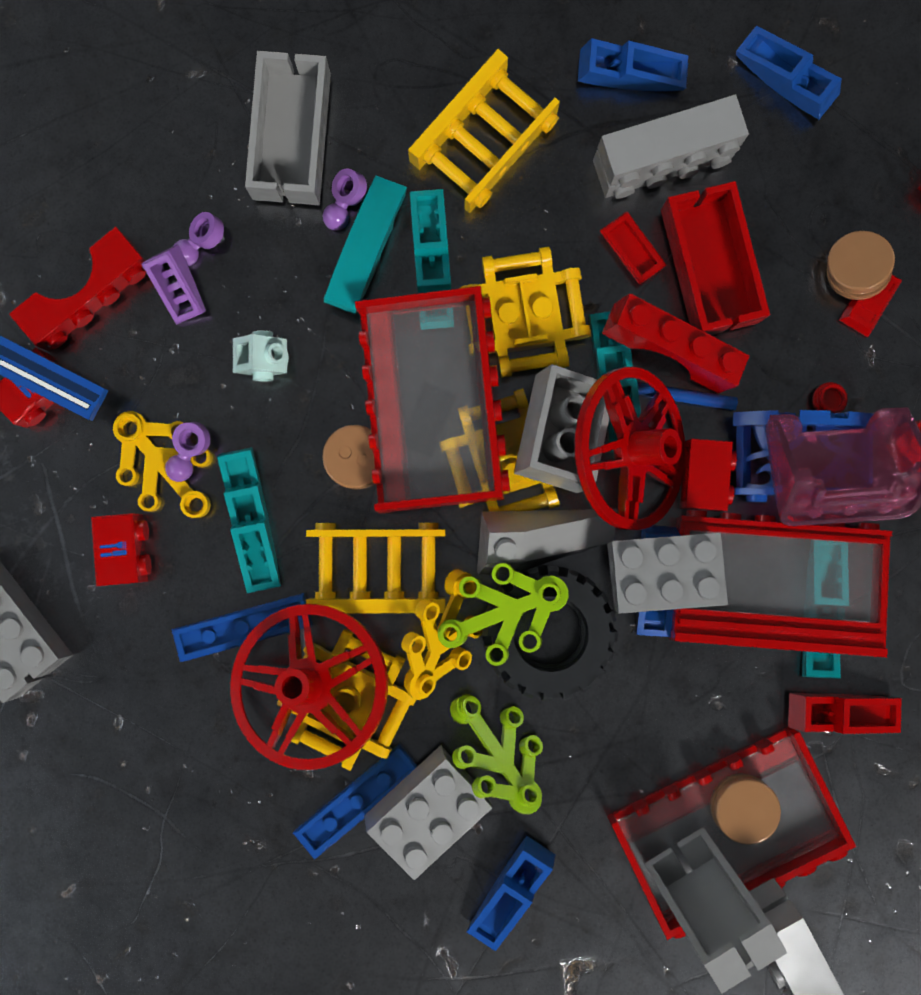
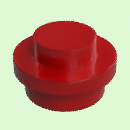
M827 382L816 388L813 393L812 402L816 410L841 413L847 406L848 396L841 385Z

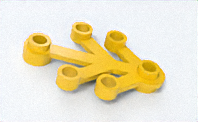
M126 411L118 415L113 423V433L122 443L120 468L116 472V480L119 484L133 486L139 481V472L134 468L136 446L145 455L142 493L138 497V506L147 512H154L161 506V498L157 494L159 472L182 498L180 508L184 515L190 518H202L207 515L211 503L205 493L194 491L186 481L175 482L166 475L165 464L167 460L178 454L175 448L156 447L147 437L163 436L172 439L175 428L183 422L175 421L171 424L150 423L140 413L134 411ZM134 422L137 429L135 433L129 435L127 426ZM208 449L205 451L206 460L203 463H198L196 456L191 457L190 461L194 466L205 468L212 462L213 456L211 451ZM126 470H130L133 475L129 482L123 480V473ZM149 495L153 496L155 501L154 505L150 508L146 507L144 503L145 498ZM199 498L203 506L201 510L195 511L192 508V503L195 499Z
M455 569L446 577L444 588L446 593L451 596L438 627L436 619L440 612L439 605L429 599H422L416 606L415 614L421 621L424 637L415 632H409L402 639L401 647L407 653L410 669L404 678V687L409 696L416 700L427 698L434 691L437 680L454 668L465 670L471 664V652L462 647L454 648L449 657L437 664L440 655L450 649L442 645L438 639L439 626L446 620L456 619L462 602L466 598L460 593L459 584L463 578L472 575L463 570ZM472 580L465 584L467 593L473 594L476 591V584ZM470 615V616L466 617L465 620H468V619L473 618V617H475V616H474V615ZM449 627L446 630V637L454 641L457 637V631L455 629L451 631L452 627ZM483 629L468 636L479 638L482 635ZM427 645L428 651L423 661L421 653Z

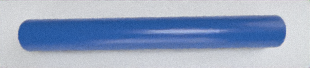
M637 382L639 396L653 398L657 393L649 384ZM666 386L676 402L733 411L737 408V397Z

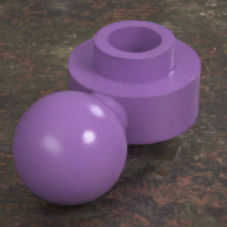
M346 168L339 171L334 177L332 194L336 201L328 205L323 211V222L329 229L334 231L344 229L349 222L348 206L357 205L363 200L367 190V182L361 173Z
M209 212L198 214L190 225V238L188 240H179L173 245H179L188 266L195 264L198 260V249L200 247L211 249L222 240L224 232L222 220Z
M199 422L182 423L173 432L172 442L178 454L170 457L165 464L166 475L172 481L183 482L189 479L193 472V465L190 461L191 457L203 454L210 445L209 431ZM192 433H195L198 437L196 445L191 442L190 437Z

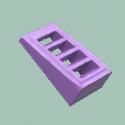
M179 245L160 252L141 263L176 325L206 311ZM166 262L170 267L167 270H165L163 264ZM175 275L177 281L170 284L168 277ZM182 288L184 293L176 297L174 291ZM189 300L191 306L181 310L179 304Z

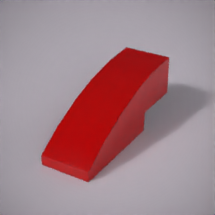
M789 693L788 727L803 732H838L842 734L901 733L902 698L854 694Z

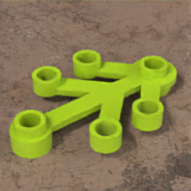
M497 564L492 570V578L496 583L501 585L511 583L531 593L516 599L483 585L476 577H465L459 584V591L464 597H477L497 606V608L463 622L458 619L444 621L439 626L438 639L445 647L456 648L466 642L469 634L503 621L495 643L486 650L487 661L491 665L499 666L508 660V648L522 614L536 608L529 630L523 632L519 637V645L523 651L528 653L535 652L541 647V635L550 613L562 609L568 601L569 590L562 579L556 576H545L540 580H536L515 571L510 564ZM501 567H506L510 573L509 578L505 581L500 580L497 574ZM470 580L474 581L477 586L473 594H469L465 590V584ZM547 587H553L556 590L557 596L553 601H548L544 597V590ZM449 627H453L457 631V637L454 641L446 637V630ZM531 634L535 636L537 644L534 648H529L525 645L524 639L526 635ZM494 648H500L503 651V659L501 661H495L492 658L491 653Z
M470 694L455 698L450 706L452 718L459 724L469 723L489 755L476 753L474 748L465 745L454 750L452 755L453 763L460 769L473 767L501 773L509 784H497L494 778L484 775L473 781L472 790L474 795L480 799L494 797L509 800L511 807L521 814L536 812L542 802V793L540 787L534 781L535 759L542 752L543 744L541 739L535 735L521 739L519 750L522 754V762L519 773L514 766L516 728L524 720L522 711L518 707L512 706L501 712L502 735L500 745L480 715L481 704L479 700ZM466 703L470 705L471 713L467 711ZM509 713L513 714L515 719L514 723L510 721ZM529 741L533 744V752L528 747ZM462 751L468 756L467 763L461 758ZM482 781L487 784L488 790L486 793L481 788ZM525 791L529 795V801L525 798Z

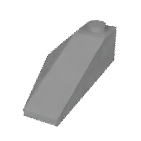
M594 509L482 512L477 573L478 575L492 574L493 568L499 563L510 564L518 572L599 547L614 541L616 527L605 522ZM501 567L497 574L510 573L506 567Z

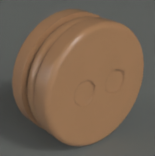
M855 231L844 235L835 242L828 255L826 275L830 286L839 295L853 300L868 299L879 294L888 285L895 264L893 248L883 236L871 231Z
M348 425L339 428L327 439L322 455L323 465L327 474L337 484L349 489H364L374 484L372 480V469H375L373 450L369 447L368 435L372 434L371 429L361 425Z
M733 774L719 782L712 793L710 800L712 818L722 832L731 840L746 845L757 844L768 839L777 829L781 818L780 802L775 792L759 778L750 774Z

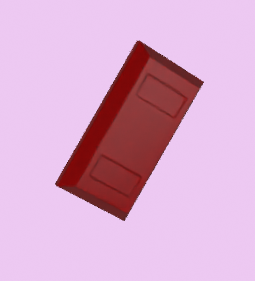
M627 211L600 230L602 236L638 285L666 266L664 260Z
M892 274L890 282L879 294L863 300L851 299L839 321L865 337H869L902 279Z

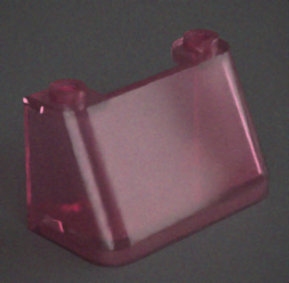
M908 407L878 410L870 418L865 429L802 432L803 425L799 417L795 415H770L765 432L776 509L783 524L800 526L901 519L912 515L921 507V432Z

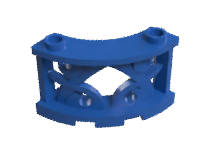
M778 410L733 412V426H737L736 488H734V495H746V502H767V495L843 497V503H865V497H877V490L871 489L872 428H878L879 414L851 411L830 413L831 411L800 410L799 417H796V413H779ZM807 427H812L813 435L819 446L826 452L834 454L830 462L810 478L797 470L782 455V453L791 451L799 446L806 435ZM751 428L753 429L757 443L762 450L752 454ZM783 429L788 430L792 434V440L784 446L777 447L775 443L784 441L780 437V432ZM830 430L836 433V439L832 442L840 443L839 447L828 442L827 433ZM766 457L770 463L760 466L756 474L763 471L770 474L769 482L762 485L751 484V460ZM846 459L851 460V466L844 464ZM846 473L851 475V486L844 480ZM786 477L788 480H790L792 483L799 486L800 488L778 487L782 484L784 478ZM831 478L834 486L836 487L818 488L825 484L827 481H829Z

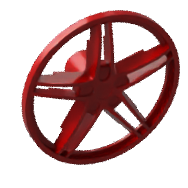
M623 367L611 370L602 375L593 384L582 403L575 431L576 467L584 494L594 511L605 522L619 529L642 530L660 521L667 514L677 497L685 467V436L677 405L671 393L659 378L651 372L638 367ZM636 378L642 380L657 391L639 417H637L629 395L625 396L620 383L622 379ZM603 396L618 440L589 450L593 415ZM667 411L669 412L673 429H662L666 422L665 415ZM614 450L615 459L590 463L591 456ZM621 467L618 492L619 514L603 499L592 471ZM647 473L670 488L665 499L654 512L638 519L639 503H643Z
M317 604L287 607L261 621L242 643L231 673L230 695L233 712L248 742L267 759L287 768L297 770H316L330 767L357 753L370 740L381 722L388 696V675L384 657L371 633L349 614L336 608ZM301 615L308 658L303 659L298 616ZM308 615L324 616L343 624L360 639L363 646L349 652L345 651L324 662L317 663ZM289 619L290 635H288L290 666L286 669L262 665H245L252 648L261 636L276 624ZM368 652L370 658L334 678L330 670L331 668ZM372 664L375 674V698L369 718L362 730H360L332 696L330 690ZM243 671L279 675L275 685L242 677ZM242 685L252 687L254 690L274 694L282 703L271 729L273 731L267 743L255 732L247 718L242 701ZM328 704L331 705L340 718L356 734L354 739L324 710ZM294 711L298 715L287 732L280 749L277 751L274 748L281 737L291 712ZM307 713H312L332 734L337 735L346 744L339 751L320 758L304 759L284 754Z

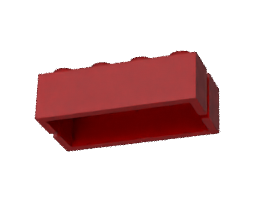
M736 181L705 188L701 195L699 190L668 197L661 208V214L690 325L710 335L722 333L728 328L729 330L758 324L770 316Z

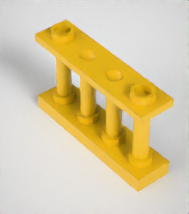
M499 49L494 52L408 149L409 162L420 170L425 163L429 165L433 163L469 194L465 198V210L469 214L476 206L482 208L492 196L493 192L490 190L540 133L544 131L547 134L559 119L557 112L560 101L554 97L545 109L507 77L508 57ZM492 88L495 90L499 88L535 119L523 134L485 102V96ZM470 113L473 115L477 113L513 144L500 159L463 128V121ZM448 138L451 140L455 138L491 169L478 184L441 153V145Z
M315 523V530H306V537H319V591L315 592V598L306 599V604L329 606L345 613H415L417 604L422 599H429L439 605V613H444L446 597H439V591H435V537H446V530L439 529V523H418V529L336 530V523ZM333 537H353V591L349 592V598H336V592L332 591ZM367 537H387V591H384V598H370V591H367ZM401 537H422V591H418V598H404V591H401Z

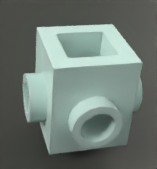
M264 330L253 331L250 335L233 338V373L253 375V381L260 382L273 381V376L287 373L289 360L287 339L273 337V332Z

